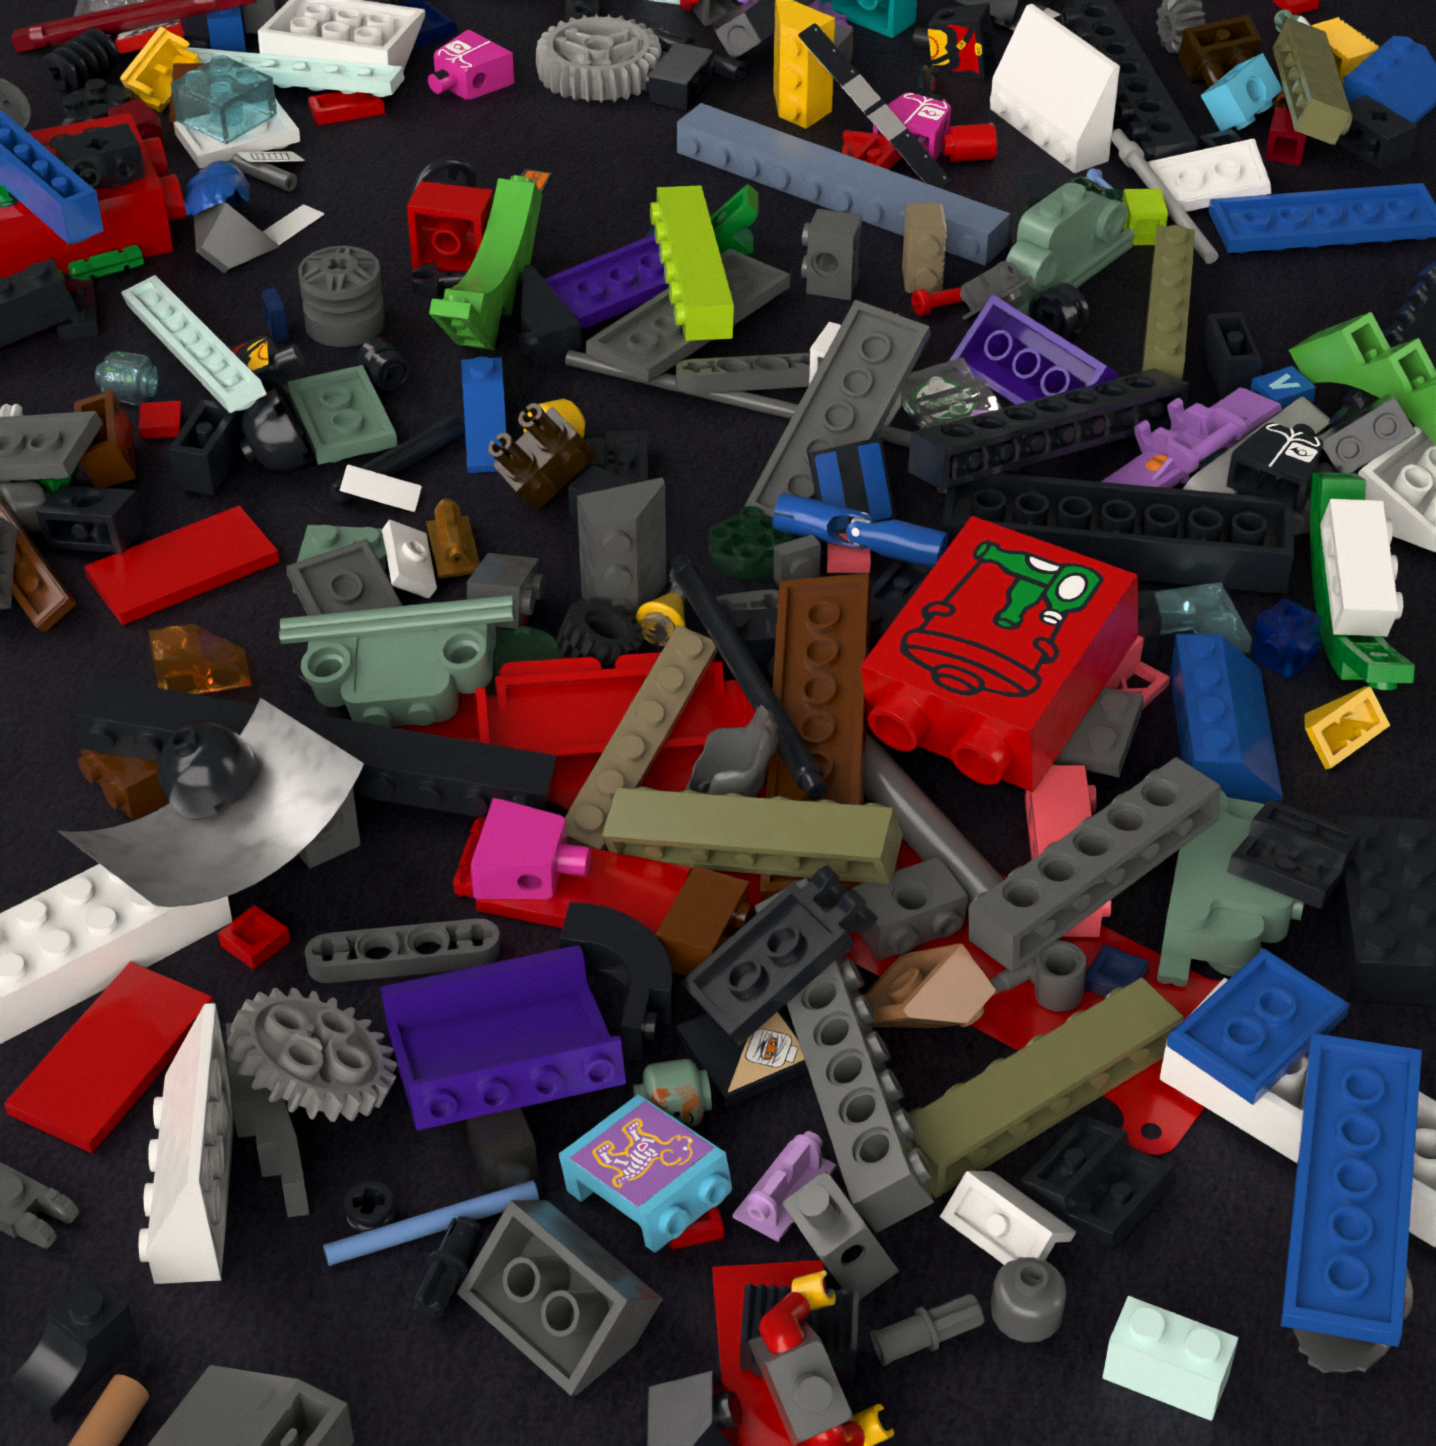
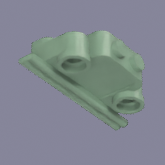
M1066 183L1027 210L1019 222L1017 241L1010 250L1006 261L1015 264L1021 280L1032 275L1033 279L1020 287L1024 294L1008 304L1029 317V303L1037 294L1045 290L1048 291L1050 287L1060 282L1069 283L1078 288L1133 247L1134 231L1127 228L1120 233L1127 218L1126 204L1117 200H1110L1092 191H1086L1085 187L1081 184Z
M507 595L281 618L279 639L281 644L308 642L307 652L301 661V670L305 680L311 685L316 699L322 705L328 707L346 705L352 721L386 727L404 725L426 726L435 722L449 720L456 714L459 708V692L464 694L475 693L476 688H485L490 683L493 676V650L496 645L495 623L514 621V596Z
M1220 790L1218 821L1179 849L1157 975L1158 982L1163 984L1173 983L1179 987L1187 986L1191 959L1207 961L1219 973L1233 976L1262 950L1261 942L1275 943L1283 940L1288 934L1290 919L1301 921L1304 902L1227 872L1231 855L1249 835L1254 816L1265 804L1228 798Z

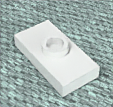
M389 519L382 529L392 586L430 599L437 589L426 533Z

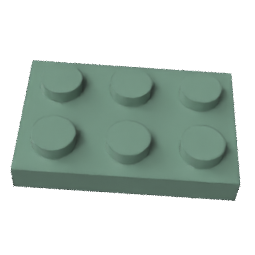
M363 365L288 381L289 394L287 396L318 465L338 462L345 458L367 453H377L397 446L396 432Z

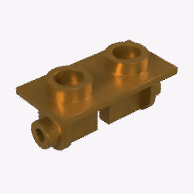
M443 499L435 508V520L426 521L438 577L440 579L473 574L480 562L469 517L461 516L460 507L456 502L451 499Z

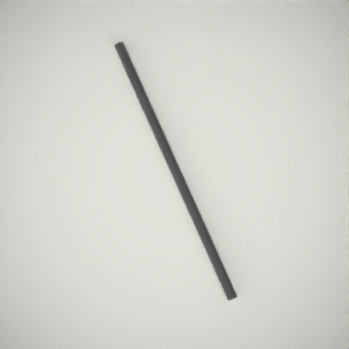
M573 350L567 352L565 363L568 366L787 419L792 418L798 407V404L744 391L683 392L675 386V375L665 372L647 383L615 367L608 366L586 353ZM883 425L877 438L882 437L883 442L910 448L911 431ZM1022 467L1007 472L1019 474Z

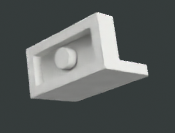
M966 1171L940 1215V1218L1004 1265L1019 1257H1035L1046 1260L1056 1242H1071L1076 1233L1067 1224L991 1171Z

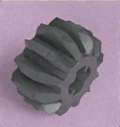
M1163 0L1162 7L1158 8L1159 18L1155 21L1158 25L1157 35L1161 37V46L1166 47L1169 53L1179 54L1185 28L1206 24L1205 17L1207 13L1202 11L1203 4L1201 1Z

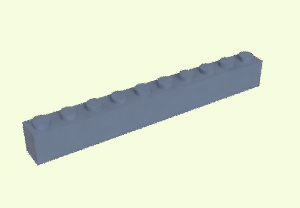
M700 103L677 121V153L837 212L862 215V221L904 236L905 206L908 203H941L944 208L947 226L946 252L984 266L1008 245L1010 213L703 103Z

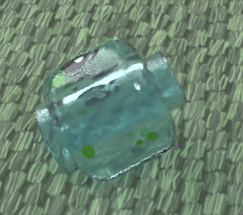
M113 351L106 356L104 362H100L97 365L95 371L96 385L100 386L102 393L113 390L117 399L122 404L140 405L147 398L153 397L157 391L158 370L144 354Z

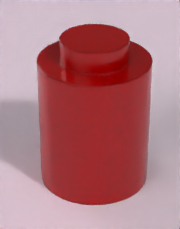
M994 124L949 126L948 133L942 135L943 155L949 156L951 163L994 160L997 153V137Z

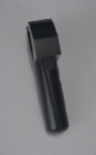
M436 263L423 264L411 271L413 293L425 298L439 297L440 289L457 285L468 271L441 272L437 270Z

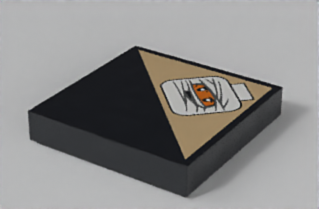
M781 1009L740 1046L727 1035L708 1013L676 1026V1038L690 1059L696 1064L698 1070L706 1069L710 1088L724 1109L809 1073L796 1031Z

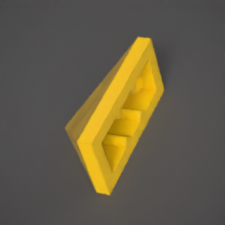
M1369 686L1360 688L1304 714L1305 730L1325 769L1334 767L1390 726L1372 688Z

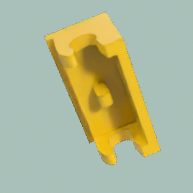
M159 27L120 77L125 88L132 90L134 100L139 98L148 107L160 113L171 101L173 63L201 62L200 57L196 53L187 50L190 45L188 41L167 31L166 28Z

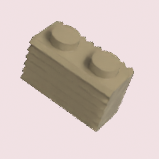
M908 203L905 206L902 274L905 291L908 293H913L918 289H926L928 293L943 290L947 226L944 208L941 203Z

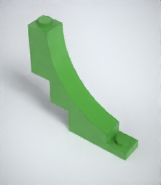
M518 175L511 176L510 180L498 178L487 227L471 267L457 285L445 289L443 300L432 298L429 315L459 346L495 350L501 314H512L517 281H523L524 266L529 265L531 262L542 200V193L530 178Z
M1372 312L1319 331L1289 349L1300 373L1312 384L1322 382L1340 383L1362 389L1378 398H1382L1387 394L1394 396L1407 418L1420 428L1436 445V370L1419 338L1390 348Z

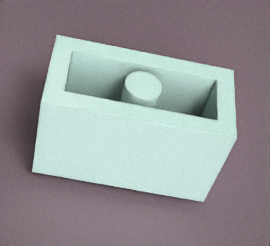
M1128 1296L1109 1340L1103 1379L1212 1421L1230 1375L1239 1337Z

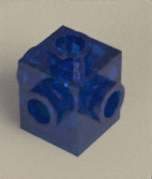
M1286 598L1279 601L1271 610L1265 609L1258 616L1254 624L1253 632L1256 634L1252 660L1288 679L1292 678L1304 665L1313 659L1320 648L1322 638L1318 634L1322 617Z

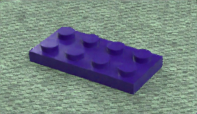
M655 234L544 279L580 322L581 330L593 327L595 324L639 307L669 288V284L665 283L664 264L660 263L659 244L655 242Z

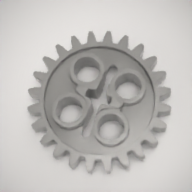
M277 988L272 989L269 997L262 992H258L253 1001L245 1000L229 1030L231 1034L227 1044L234 1047L230 1058L242 1062L238 1073L246 1076L254 1075L255 1079L251 1087L253 1089L268 1088L271 1091L268 1099L270 1102H275L281 1098L287 1100L289 1112H294L298 1106L305 1107L310 1119H314L318 1111H323L331 1122L336 1121L340 1112L350 1121H354L358 1112L369 1116L373 1107H381L396 1078L393 1072L397 1067V1062L390 1059L393 1048L381 1045L385 1035L379 1032L368 1031L372 1021L369 1019L357 1021L353 1018L355 1013L353 1007L342 1011L337 1008V1000L332 997L327 1003L321 1002L315 991H311L308 998H303L296 988H291L288 997Z

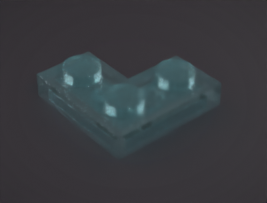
M1222 582L1154 592L1162 618L1160 634L1193 629L1195 634L1222 635L1242 653L1250 652L1252 638Z

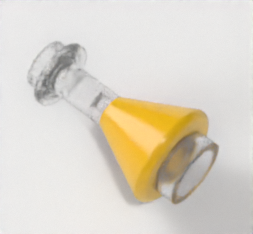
M673 569L670 572V580L673 586L668 594L641 605L636 614L637 624H641L643 628L641 634H644V639L657 646L666 645L677 625L686 628L683 601L686 595L676 582Z

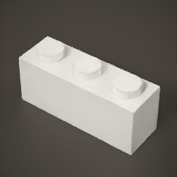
M1330 499L1321 521L1320 529L1333 634L1388 636L1394 620L1400 619L1402 615L1403 596L1401 592H1396L1395 588L1398 561L1396 555H1391L1390 552L1393 525L1391 519H1386L1384 502Z

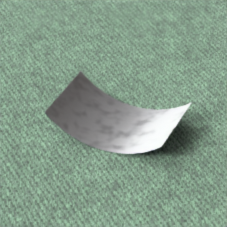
M260 698L253 715L240 735L254 753L253 757L258 762V772L251 787L233 805L227 798L221 804L214 806L218 811L217 814L207 818L190 819L180 816L172 804L169 803L149 815L116 827L95 831L57 832L154 906L177 907L211 902L235 894L260 882L297 856L315 839L335 815L355 784L364 763Z

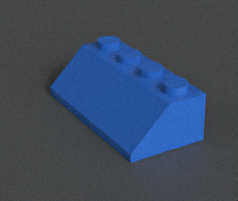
M1176 634L1170 668V680L1182 761L1221 785L1220 790L1228 798L1257 803H1266L1271 799L1281 803L1283 795L1260 668L1222 635Z

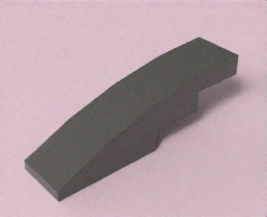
M232 1023L226 1024L227 1041L231 1034L229 1030ZM227 1044L231 1103L237 1136L241 1138L256 1135L262 1177L281 1175L288 1217L308 1215L309 1208L297 1137L284 1099L281 1098L275 1102H270L268 1099L271 1091L268 1088L253 1089L251 1086L255 1076L240 1075L238 1073L242 1062L230 1058L234 1047Z

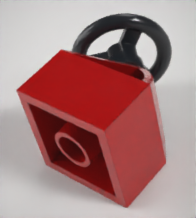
M443 157L431 162L419 173L413 184L411 199L407 204L413 269L423 264L436 263L437 270L441 272L468 271L479 250L494 200L493 190L477 188V176L473 167L459 157ZM446 169L441 181L438 183L428 182L435 173ZM459 171H462L465 175L466 187L460 186L455 181Z

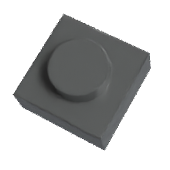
M813 534L774 546L773 579L778 586L779 581L820 577L821 544Z

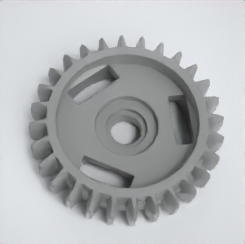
M596 13L595 17L587 18L583 14L581 19L576 20L571 17L568 23L560 21L557 27L551 26L548 32L542 33L541 38L537 41L536 67L539 80L543 82L546 88H551L554 94L560 93L563 98L572 96L575 102L579 99H586L587 103L591 100H600L602 104L603 100L611 99L615 103L617 98L623 97L628 100L630 94L638 96L641 90H648L645 87L646 75L649 69L655 68V65L660 62L662 49L659 37L654 34L651 28L646 29L644 23L637 24L634 19L626 21L622 15L618 18H612L610 14L607 17H598Z

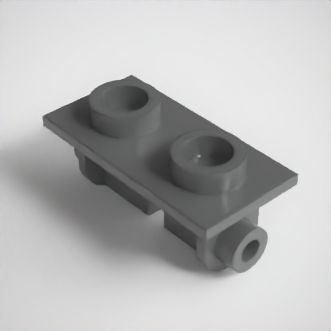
M1001 261L985 273L971 281H967L962 285L960 297L967 303L971 311L962 316L963 320L977 312L980 314L992 294L1006 303H1010L1024 294L1020 287L1033 279L1032 275L1021 280L1014 263Z

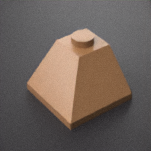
M960 943L901 954L864 996L869 1001L877 1017V1022L872 1024L871 1027L941 1028L955 1025L966 1027L983 1015L985 1011L983 1005L996 992V989L964 945Z

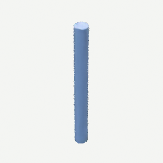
M531 1180L324 1244L323 1249L328 1266L447 1230L453 1218L458 1219L459 1216L468 1217L476 1221L505 1211L510 1200H539L536 1185Z

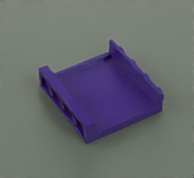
M580 945L380 987L386 1028L416 1131L626 1084L621 1039L619 1035L611 1037L587 983L584 954Z

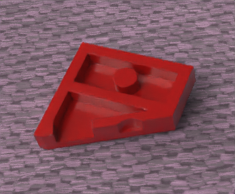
M849 130L843 132L844 146H842V154L890 170L902 157L883 134Z

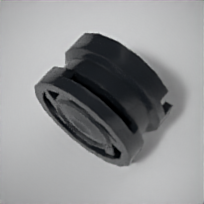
M1060 282L1050 287L1048 291L1045 290L1034 296L1029 303V317L1065 340L1084 331L1089 324L1090 314L1088 305L1078 289L1069 283Z

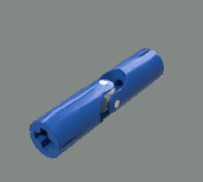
M784 492L778 498L774 510L775 512L782 513H774L773 529L802 537L813 534L818 541L856 550L869 548L883 557L933 569L948 548L949 534L947 532L895 519L875 522L871 521L874 520V517L865 512ZM841 515L854 517L846 529L848 540L842 538L837 531V521Z

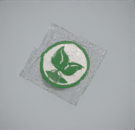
M964 358L911 372L901 391L902 407L921 429L971 417L972 410L1001 409L986 380L981 379L977 381Z

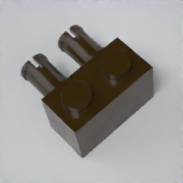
M1249 15L1184 29L1178 60L1190 82L1204 80L1208 88H1210L1236 65L1257 56L1262 39Z
M532 403L526 407L532 413V416L529 417L522 410L518 417L519 424L527 432L516 442L507 433L498 434L495 437L502 445L498 446L491 440L488 445V452L497 460L492 465L511 487L538 512L597 453L553 407L545 413L540 405Z

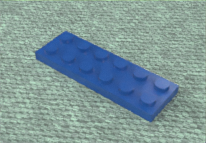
M1424 183L1210 199L1208 209L1228 253L1244 254L1249 251L1260 250L1281 251L1286 248H1318L1325 245H1355L1357 243L1376 241L1387 243L1393 240H1424L1429 237H1436V204Z
M1312 1033L1308 1054L1280 1326L1399 1347L1403 1325L1422 1050Z

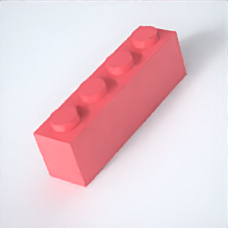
M1051 765L1034 792L1025 790L1024 800L1031 860L1040 855L1050 843L1061 840L1076 829L1085 818L1092 817V813L1096 812L1095 785H1088L1085 765ZM1111 900L1061 937H1099L1102 917H1110Z

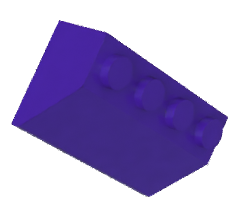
M993 294L949 360L1015 405L1122 377L1099 360Z

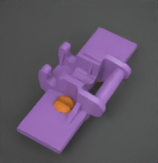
M1238 388L1210 408L1196 403L1184 411L1183 401L1180 398H1176L1167 405L1171 419V429L1167 430L1159 427L1154 432H1151L1150 424L1146 420L1134 427L1135 436L1143 454L1101 482L1172 488L1179 482L1185 484L1190 480L1189 473L1198 469L1200 461L1216 450L1233 447L1281 411V404L1244 388Z

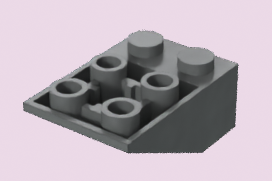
M209 1365L148 1446H351L354 1443L348 1403L300 1379Z

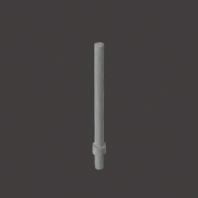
M1121 129L1113 130L1111 141L1119 150V157L1124 164L1134 169L1148 189L1161 188L1168 215L1176 225L1195 229V250L1205 263L1211 264L1215 262L1218 258L1217 251L1146 162L1143 150L1136 142L1130 141Z

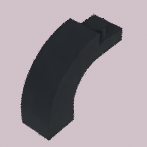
M569 902L560 936V949L580 945L584 954L586 975L610 980L627 994L628 998L621 1024L623 1059L643 1061L647 1041H656L659 1023L672 1024V969L666 950L658 938L646 926L625 913L599 905Z

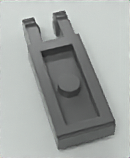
M0 1162V1231L13 1238L20 1236L43 1249H48L57 1239V1235L47 1222L39 1219L36 1215L41 1211L56 1220L58 1219L65 1224H70L79 1215L77 1206L69 1197L60 1194L59 1191L47 1188V1186Z

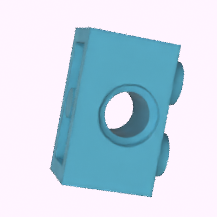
M1262 53L1236 65L1200 96L1220 131L1227 130L1233 126L1240 130L1256 120L1254 114L1257 115L1270 108L1274 104L1272 99L1283 89Z

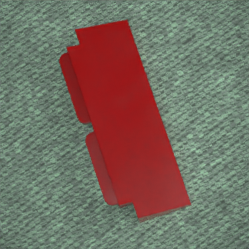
M661 652L622 655L616 660L614 669H602L600 662L593 657L505 663L500 668L499 676L495 678L496 696L486 697L485 688H476L474 708L478 740L480 743L556 755L557 758L602 755ZM714 657L661 751L704 748L707 736L712 730L725 727L748 726L755 712L737 681H724L722 661L716 662Z

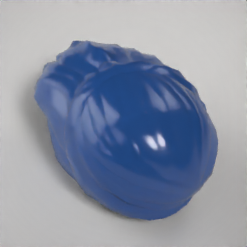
M213 162L198 171L187 183V194L184 198L186 214H191L194 217L200 211L221 203H227L231 207L237 206L243 201L248 203L251 190L250 183L244 176V173L230 162Z

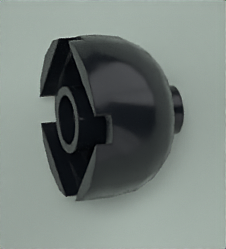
M275 388L266 392V395L257 399L251 407L245 410L241 421V428L245 438L238 442L250 463L258 460L267 470L276 473H289L315 460L310 445L306 447L301 440L303 439L302 435H304L301 427L282 396L278 397Z
M212 721L196 723L175 731L164 745L157 760L158 784L164 796L180 816L190 819L207 818L217 814L218 811L214 806L221 804L227 798L233 805L243 797L254 782L258 772V762L253 757L254 753L249 745L231 727Z

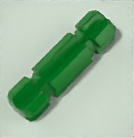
M132 245L122 248L123 252L121 253L118 250L88 257V262H84L83 259L70 262L68 264L71 279L88 280L91 276L98 279L125 271L124 267L127 266L129 270L143 266V254L138 245Z

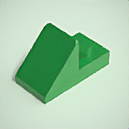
M749 184L710 216L720 254L729 248L742 254L753 253V233L747 227L756 220L759 213L758 192Z

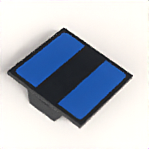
M882 437L808 453L817 501L868 513L874 517V520L871 521L875 522L897 520ZM841 515L837 521L838 534L846 532L848 525L854 518L853 516Z

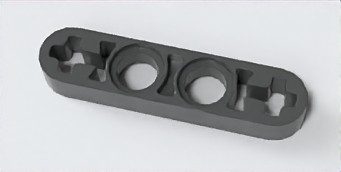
M810 353L683 360L676 365L675 386L687 393L808 387Z
M477 918L332 932L312 938L306 945L305 959L309 975L321 983L457 971L495 963L501 953L500 932L493 922ZM473 941H483V945L473 946ZM426 942H434L441 946L437 952L432 954H421L415 950L419 945ZM450 942H456L457 949L451 950ZM376 947H385L392 951L387 957L382 959H371L366 956L369 950ZM350 952H356V959H351ZM333 955V960L324 961V956Z

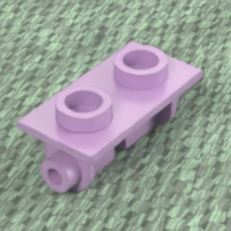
M810 1131L805 1132L804 1135H796L733 1213V1218L779 1242L794 1223L782 1204L784 1200L820 1173L828 1171L831 1174L836 1168V1164L822 1157L820 1148L823 1142L821 1138Z

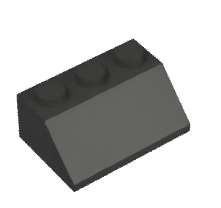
M663 478L577 495L582 598H585L588 603L590 598H598L599 603L602 605L607 600L612 602V608L617 610L621 606L626 609L625 616L632 614L636 618L639 607L654 600L667 584L665 482Z
M510 1200L457 1291V1294L571 1396L578 1395L636 1345L663 1300L661 1296L549 1201Z

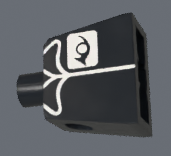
M1274 422L1266 423L1232 452L1226 487L1253 496L1293 499V511L1302 513L1311 493L1312 472L1319 471L1324 443L1321 439L1316 438L1314 430L1306 424H1296L1291 429Z

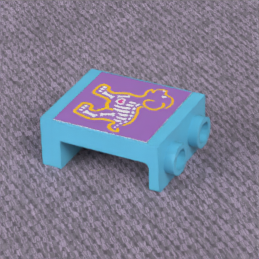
M639 1094L559 1153L567 1192L581 1202L595 1192L641 1226L645 1246L653 1252H657L669 1241L679 1237L689 1225L712 1207L719 1205L732 1191L726 1152Z

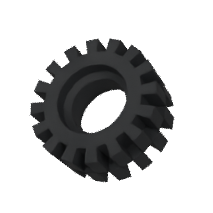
M583 598L570 606L557 634L556 642L557 646H561L560 653L563 656L570 655V658L593 657L600 662L602 669H614L615 662L620 656L638 653L644 640V634H641L643 628L641 624H635L637 619L632 614L629 616L624 615L626 609L619 606L616 610L611 607L612 602L605 600L602 605L599 603L598 598H590L589 603Z

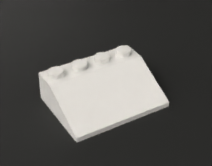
M289 0L258 30L260 54L403 66L404 71L425 18V10L364 0Z
M1030 4L1026 6L993 76L990 109L1073 173H1077L1109 161L1120 66L1038 7Z
M1415 426L1416 434L1373 459L1357 475L1366 479L1365 500L1384 502L1386 519H1391L1393 525L1392 536L1436 552V445L1420 428Z
M212 1003L203 1005L165 1074L163 1097H155L154 1125L156 1129H159L158 1139H151L149 1143V1167L151 1172H155L154 1183H146L144 1187V1211L147 1217L150 1216L149 1228H142L139 1233L140 1261L149 1262L154 1284L220 1281L222 1276L234 1115L231 1103L229 1069L216 1004Z

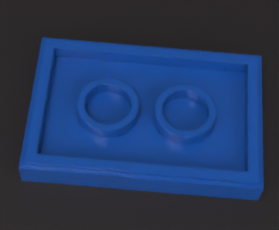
M1263 948L1169 1033L1167 1047L1254 1105L1309 1052L1312 1033L1327 1035L1347 1016L1350 1004Z

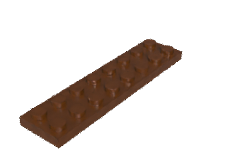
M869 573L779 581L772 691L815 762L823 771V780L828 790L822 798L817 800L810 799L805 790L797 786L794 777L776 749V752L768 762L767 799L781 796L795 801L818 802L820 800H831L839 804L863 805L867 706L860 666L869 655L872 592ZM761 874L760 893L763 900L786 889L791 883H797L804 878ZM838 880L849 891L852 890V887L860 885V882Z

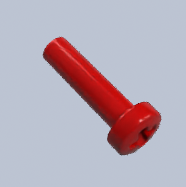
M962 287L928 293L926 289L915 290L911 297L912 308L916 315L921 317L929 315L932 308L964 302L960 297Z

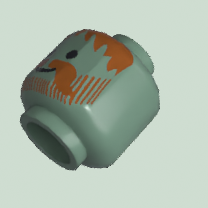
M690 1059L649 1064L643 1072V1083L633 1085L634 1097L637 1094L641 1095L687 1127L699 1125L703 1120L704 1112L712 1110L706 1069L698 1070L696 1064Z

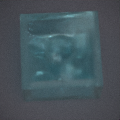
M220 55L213 57L210 62L195 70L188 71L183 77L171 83L176 121L225 144L232 142L277 115L273 77L235 61L228 56Z

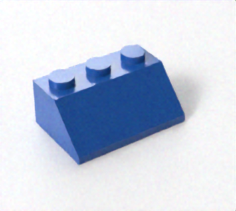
M1394 35L1344 78L1343 88L1348 103L1367 95L1416 124L1436 106V63L1426 46L1413 42L1409 37Z

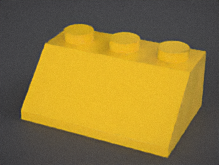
M775 0L774 96L778 116L807 129L832 112L833 76L802 42L798 34L815 23L834 44L835 17L793 0Z

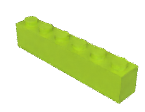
M702 186L657 187V201L650 203L651 225H655V242L659 244L660 263L664 264L665 283L669 284L670 304L674 305L675 325H682L685 341L732 339L734 303Z

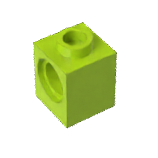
M1161 188L1124 189L1123 203L1127 206V218L1123 231L1127 228L1134 231L1133 245H1155L1157 226H1166L1168 217Z

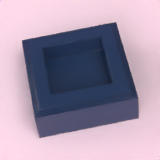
M276 288L262 290L261 297L265 323L273 341L276 344L289 341L286 311Z
M1103 944L1085 975V990L1106 998L1112 990L1118 987L1125 988L1141 977L1145 980L1150 962Z

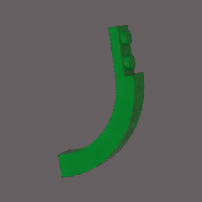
M1312 472L1310 504L1312 582L1318 624L1329 661L1336 674L1342 680H1364L1369 683V687L1374 689L1394 690L1397 689L1398 683H1413L1415 665L1390 646L1383 636L1333 634L1320 524L1330 499L1365 500L1366 479L1356 473Z

